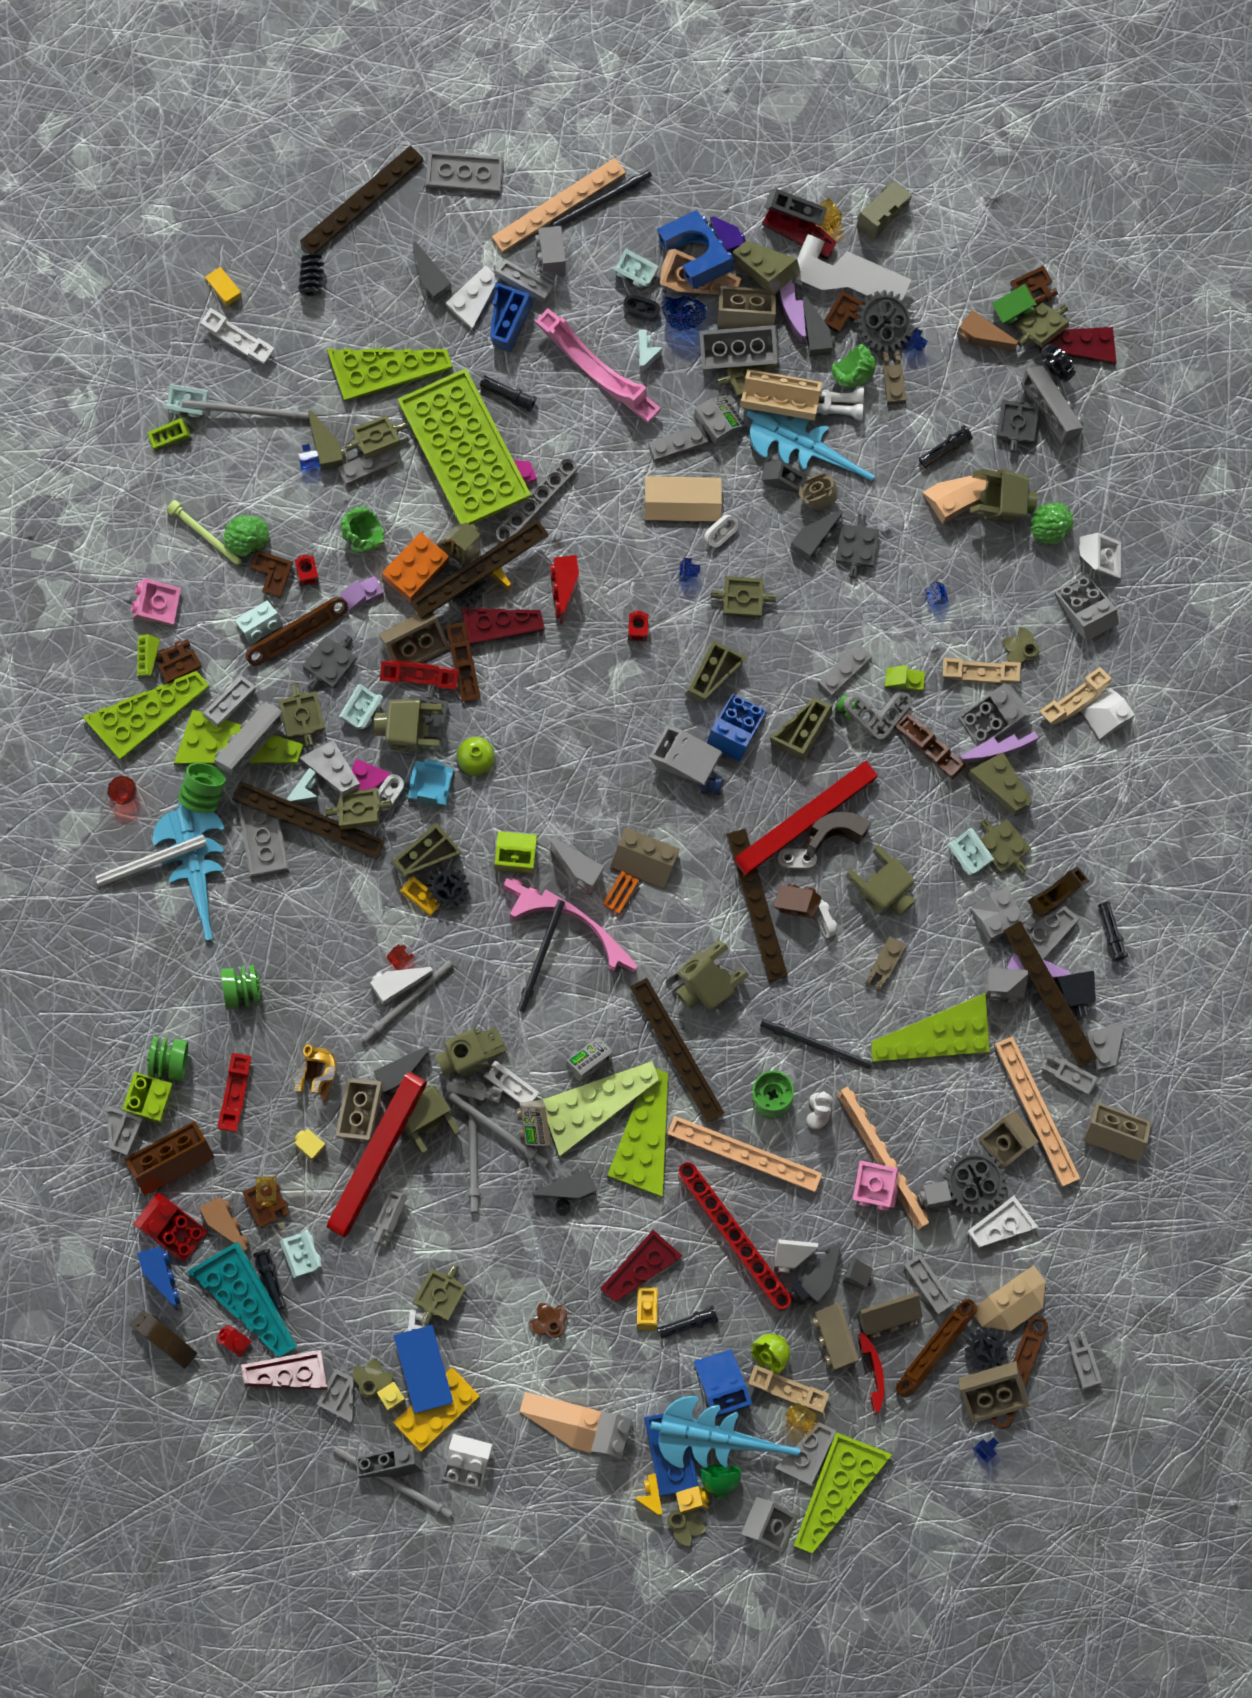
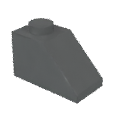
M783 461L765 462L761 480L774 488L799 493V488L801 486L802 488L804 487L806 475Z
M852 1258L847 1266L842 1282L865 1290L867 1285L871 1286L875 1276L871 1274L873 1268Z

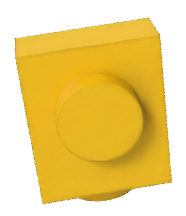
M699 1486L676 1493L681 1513L699 1508L709 1509V1494Z

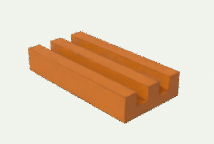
M622 871L602 905L620 914L639 880L632 878V876ZM625 878L626 880L612 904H608L620 882ZM632 882L633 884L631 885L630 889L628 890L618 909L615 908V905L617 904L619 898L621 897L628 883Z

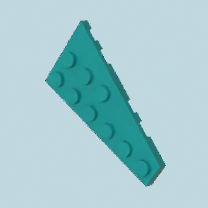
M239 1241L187 1271L200 1282V1285L205 1289L207 1288L237 1319H240L251 1332L253 1331L278 1357L298 1347Z

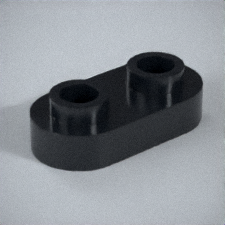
M634 294L628 295L624 299V311L630 315L652 321L657 319L660 314V306L656 301ZM634 304L636 307L630 308L629 305ZM648 310H653L654 313H653V314H649L647 311H648Z

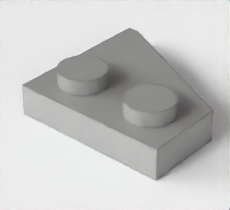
M1123 1024L1086 1032L1087 1040L1097 1056V1059L1093 1061L1096 1071L1116 1066L1124 1028Z
M107 1106L109 1149L129 1157L144 1119Z
M335 1369L327 1383L328 1390L323 1391L316 1405L351 1423L353 1418V1377Z

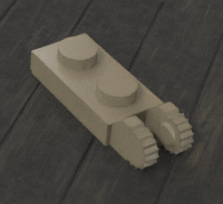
M899 351L894 352L895 365H889L888 352H883V376L887 404L906 402L903 368Z
M889 936L872 966L871 973L865 984L869 986L875 974L881 976L882 979L876 986V990L880 992L906 945Z

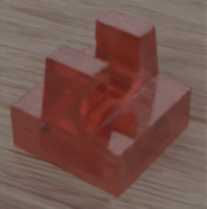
M398 944L393 947L386 956L396 970L404 969L414 957L412 953L408 955L404 951L407 948L405 944L401 946Z

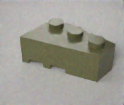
M896 181L891 185L887 184L881 194L875 197L860 212L857 217V227L874 241L910 203L912 194Z
M747 240L733 251L736 265L772 295L801 273L797 258Z
M465 522L452 527L439 540L437 545L460 565L464 564L466 566L480 553V531L473 524L469 525Z
M713 640L708 645L684 695L702 703L747 657Z
M815 697L796 713L797 715L789 722L787 721L779 731L769 737L772 746L804 762L833 714L830 704Z
M1003 752L971 769L967 775L971 780L973 779L980 785L981 789L988 792L1012 816L1029 808L1033 802Z
M435 823L390 863L402 877H406L458 856L462 851L443 829Z

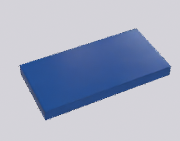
M433 1325L393 1335L414 1414L452 1404L453 1399Z
M664 1413L644 1417L659 1497L675 1495L677 1492L699 1486L691 1446H688L683 1454L684 1468L672 1465L664 1458L660 1451L658 1442L659 1431L650 1429L651 1421L661 1423Z

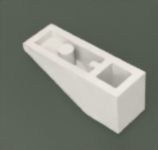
M431 967L387 971L384 974L380 972L372 977L373 981L370 982V986L381 1003L385 1005L431 976L433 970Z

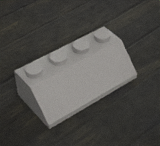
M776 325L699 331L702 369L778 363Z
M1043 365L1026 369L1021 383L1035 405L1040 406L1039 411L1059 442L1063 444L1081 434L1083 429L1082 420L1073 413L1071 403L1062 396L1063 392L1053 382L1050 371L1045 370Z
M266 702L262 706L259 705L253 712L254 716L250 720L247 719L243 722L237 735L233 734L227 742L228 745L216 753L215 765L234 779L283 724V711Z

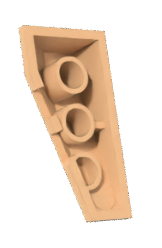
M676 249L668 250L661 267L660 284L677 292L719 295V286L738 287L741 278L727 273L693 290L685 279L683 265L696 258Z
M967 476L937 483L922 494L942 524L970 509V507L980 503V493L986 487V480Z
M525 1392L520 1413L549 1431L571 1448L592 1453L591 1449L601 1411Z

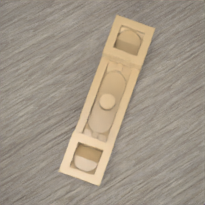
M944 658L942 677L977 683L1020 682L1021 663L1002 661L1000 664Z
M1099 667L1085 677L1086 682L1058 703L1053 700L1039 712L1051 725L1062 722L1092 703L1112 682V678Z
M754 1365L748 1381L749 1385L820 1413H823L829 1397V1393L792 1381L757 1365Z

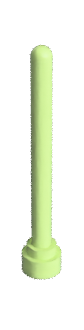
M176 499L169 504L166 509L167 513L182 519L234 564H241L242 560L236 554L232 553L224 544L183 511L182 504Z

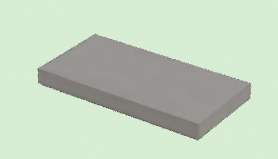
M428 151L426 188L500 194L503 157Z
M237 802L250 878L288 871L289 867L280 820Z

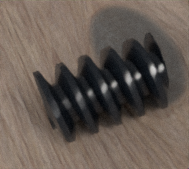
M304 254L301 256V277L299 278L300 284L298 289L303 295L318 296L322 294V291L318 289L322 288V283L317 282L323 280V277L318 274L324 273V270L319 268L324 266V262L319 261L322 259L320 255Z

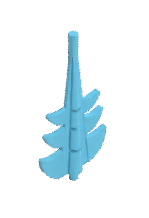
M750 409L748 410L746 416L754 420L749 432L750 442L754 450L761 457L767 458L769 446L776 441L778 442V455L786 464L789 463L790 454L794 450H798L799 465L804 471L807 468L809 459L813 456L851 471L870 482L873 481L875 475L858 467L821 442L822 436L829 429L828 426H820L807 433L806 426L811 421L809 419L795 417L789 421L786 415L764 411L756 413Z
M178 800L179 808L165 814L157 822L153 832V845L156 846L162 841L172 839L176 841V844L172 845L175 846L201 836L209 830H224V825L214 812H194L185 808ZM206 838V846L162 862V865L166 866L173 861H182L183 865L174 870L169 882L174 883L180 879H188L202 922L205 941H212L206 874L218 871L223 872L224 869L214 861L205 860L204 856L212 852L223 853L224 850L216 841Z
M685 1396L675 1400L665 1410L661 1423L651 1421L650 1429L659 1431L658 1442L664 1458L679 1468H684L683 1454L688 1446L692 1447V1452L697 1462L705 1468L708 1467L707 1455L711 1448H715L717 1459L725 1468L728 1466L727 1457L730 1449L777 1452L799 1456L800 1448L775 1444L734 1431V1425L738 1418L737 1412L727 1416L722 1421L720 1427L716 1426L715 1417L720 1410L719 1405L705 1409L697 1420L693 1419V1408L699 1400L697 1396Z

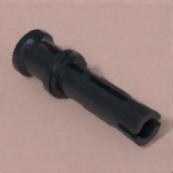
M486 375L483 376L484 380L481 379V387L511 400L513 405L522 406L528 412H531L537 400L536 396H529L523 393L521 389H512Z
M962 425L960 430L954 434H949L945 441L919 457L918 460L926 468L950 450L959 449L961 444L967 440L971 441L973 436L969 429Z
M1110 901L1102 902L1098 907L1108 936L1106 943L1111 949V960L1119 961L1125 959L1129 955L1125 952L1124 938L1119 935Z
M265 1249L254 1253L253 1256L257 1259L260 1267L258 1271L265 1279L270 1298L276 1309L279 1310L287 1306L276 1278V1265L272 1263L269 1254L271 1251L270 1249Z
M711 1305L710 1308L700 1312L694 1311L693 1315L657 1327L661 1340L694 1327L703 1328L705 1324L719 1322L714 1306Z

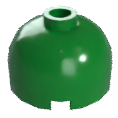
M713 1464L701 1469L702 1485L707 1492L715 1495V1498H727L728 1494H732L738 1489L741 1481L740 1467L730 1465V1468H725L722 1464Z

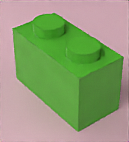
M1025 284L992 303L1002 323H1008V325L1017 321V316L1024 313L1027 315L1034 311V306L1037 305Z

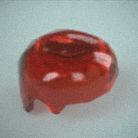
M120 775L113 778L109 783L107 794L113 803L126 805L135 799L137 787L130 777Z

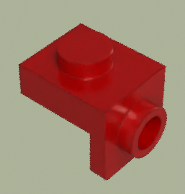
M230 1325L223 1327L216 1339V1342L226 1347L238 1357L242 1356L252 1342Z

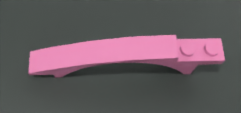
M547 308L535 321L543 332L589 377L619 403H624L646 423L649 424L661 411V408L647 397V387L625 379L605 365L582 343L563 317L559 318Z
M507 878L503 885L504 890L519 897L510 913V919L514 921L531 913L554 911L558 899L565 901L546 889L541 896L538 890L532 887L528 889L522 886V882L514 878L512 880ZM565 901L562 913L581 920L595 932L605 949L609 969L614 971L617 965L635 973L637 965L602 927L575 906Z

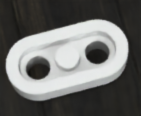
M731 515L722 516L706 531L704 536L705 542L712 547L721 546L737 531L738 520Z
M393 774L385 779L378 790L379 801L386 799L387 801L391 800L392 805L404 788L403 779L399 775ZM396 783L398 787L393 789L391 784ZM390 808L381 809L380 811H387Z
M787 848L780 851L777 861L779 866L784 869H811L816 863L817 856L816 854L814 857L810 856L811 860L805 861L804 856L808 855L806 854L807 849ZM789 855L791 857V860L786 861L784 859V856Z
M821 900L816 919L823 935L829 938L836 935L838 927L835 920H832L828 903Z

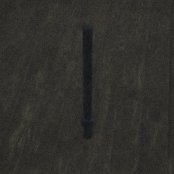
M647 170L638 176L634 175L628 178L627 182L552 222V226H562L631 187L634 189L642 181L652 176L651 172Z
M558 899L528 982L526 987L522 989V998L517 1009L519 1011L525 1012L528 1001L534 994L533 988L565 901Z
M765 1019L761 1021V1027L774 1031V1034L778 1036L784 1035L867 1069H870L872 1062L787 1029L783 1024H775Z

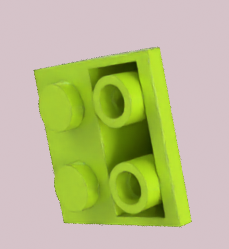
M498 831L494 870L533 873L537 835Z
M134 1072L122 1110L144 1120L162 1125L174 1086L170 1082Z

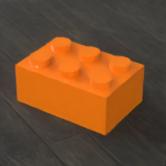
M420 532L382 572V580L410 603L449 564V556Z

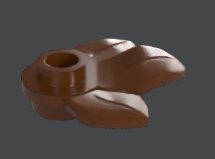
M539 1303L537 1307L538 1318L529 1321V1327L538 1335L547 1334L551 1338L560 1337L565 1330L564 1322L567 1318L565 1307L561 1304L553 1309L549 1304ZM553 1325L558 1326L556 1330H551V1327Z

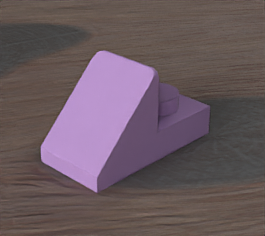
M373 576L361 583L358 580L354 581L340 595L348 603V610L350 611L383 595V591L376 577Z

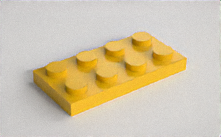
M453 1367L446 1372L453 1399L452 1404L414 1414L411 1405L393 1422L420 1452L480 1397Z

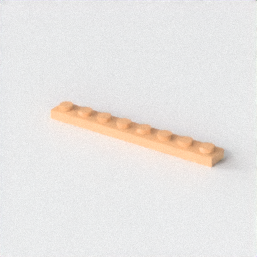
M616 158L610 160L493 235V242L503 254L536 233L539 228L547 226L625 176V170Z
M1013 1036L996 1043L994 1046L1061 1188L1080 1179L1078 1172Z
M848 1086L842 1089L837 1094V1097L876 1162L881 1165L898 1168L896 1161L888 1155L885 1143L879 1140L874 1125H870L867 1120L866 1111L858 1105L855 1093L852 1090L850 1091ZM899 1173L896 1188H898L897 1197L917 1230H920L929 1223L928 1215L925 1210H921L918 1205L917 1196L909 1190L906 1178Z
M674 1116L667 1133L668 1136L814 1193L822 1175L820 1172L677 1116Z

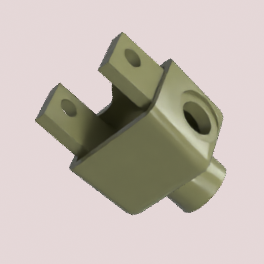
M980 469L973 472L972 478L986 480V487L980 493V502L982 504L970 507V513L982 515L985 520L1011 523L1025 518L1027 513H1032L1035 510L1038 496L1035 491L1029 490L1028 476L1005 469L998 471Z
M420 699L391 700L388 703L387 713L375 714L374 734L375 736H385V741L391 750L420 753L421 750H441L439 740L424 739L428 736L429 726L425 724L423 716L424 714L444 715L443 705L422 703Z
M878 844L874 848L873 854L885 867L878 873L874 872L868 878L867 883L853 869L847 872L846 878L859 890L858 895L878 914L883 915L892 908L901 916L916 902L909 893L915 881L896 857L892 859Z
M717 940L704 952L699 950L678 970L677 974L684 984L675 993L687 1008L691 1009L699 1003L708 1010H712L735 994L734 988L749 977L739 967L729 974L726 968H719L715 965L713 961L729 949L722 941Z
M497 1027L484 1032L479 1028L470 1029L448 1039L445 1042L446 1051L435 1056L444 1076L457 1072L460 1077L464 1078L490 1067L488 1059L506 1052L507 1049ZM461 1051H468L464 1058H458Z
M433 1085L425 1088L404 1128L408 1139H413L422 1156L427 1154L428 1150L419 1135L427 1134L430 1136L438 1131V1126L443 1120L446 1121L455 1137L460 1135V1130L451 1116V1108Z

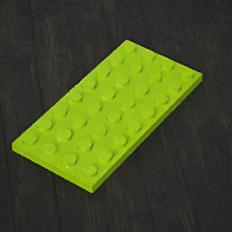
M466 368L397 399L459 524L465 522L469 525L474 524L531 498V493Z

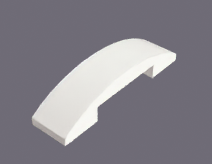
M212 308L209 309L200 322L205 329L218 339L262 364L266 362L274 350V347L260 338H254L227 321L225 316Z

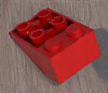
M577 555L554 557L553 564H550V579L554 581L552 588L553 600L557 599L555 601V616L559 618L560 624L564 622L578 586L579 569Z
M159 1193L154 1195L133 1223V1226L183 1263L186 1262L208 1232L201 1224Z

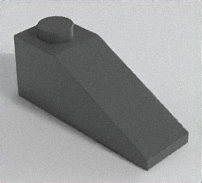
M779 189L769 191L764 207L776 213L822 226L827 207Z
M415 241L413 243V253L422 288L421 292L427 300L430 299L435 303L451 291V282Z
M805 296L802 300L808 355L831 354L833 347H835V337L831 336L829 327L807 296Z
M428 1046L374 1071L376 1080L383 1082L382 1092L384 1095H394L404 1076L408 1072L414 1073L429 1054Z

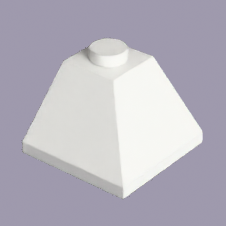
M1101 533L1081 536L1079 545L1080 556L1095 570L1120 579L1121 542Z
M1111 688L1100 694L1092 703L1081 710L1082 715L1099 740L1129 723L1135 716L1125 699Z
M779 1239L775 1248L774 1269H778L780 1273H790V1270L794 1271L816 1252L819 1243Z

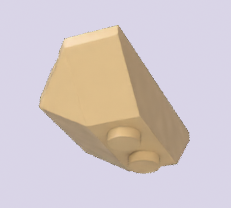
M1033 1265L978 1304L974 1318L982 1328L987 1327L1004 1331L1013 1330L1043 1308L1046 1281Z

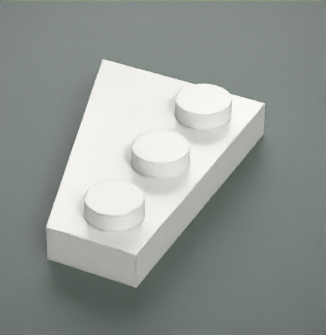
M486 265L446 302V306L472 331L495 289V282L498 283L499 278L494 276L495 274Z
M1013 1196L968 1230L967 1234L980 1248L1037 1229L1038 1226L1015 1196Z

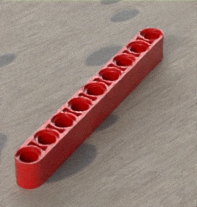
M867 760L741 852L733 861L745 876L810 829L817 820L830 814L873 782L879 775Z
M411 1072L404 1076L329 1218L326 1228L343 1238L349 1234L423 1094L427 1081Z
M690 1162L683 1163L678 1171V1177L772 1306L778 1311L786 1310L791 1303L790 1294L696 1166ZM689 1168L692 1170L693 1175L685 1177L682 1174V1170ZM694 1185H703L704 1191L697 1193L694 1190ZM713 1200L716 1203V1207L709 1209L706 1207L705 1202ZM719 1216H725L728 1220V1223L726 1225H720L717 1221V1218ZM731 1232H737L740 1236V1239L738 1241H732L729 1238V1234ZM741 1249H750L751 1256H742ZM760 1264L763 1267V1272L755 1273L753 1265ZM765 1281H773L775 1288L772 1290L767 1289L764 1284ZM779 1296L785 1297L787 1304L780 1306L777 1304L776 1298Z

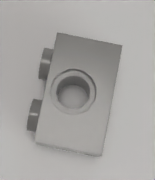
M947 1180L924 1185L920 1190V1194H918L919 1205L923 1206L924 1210L947 1206L952 1200Z

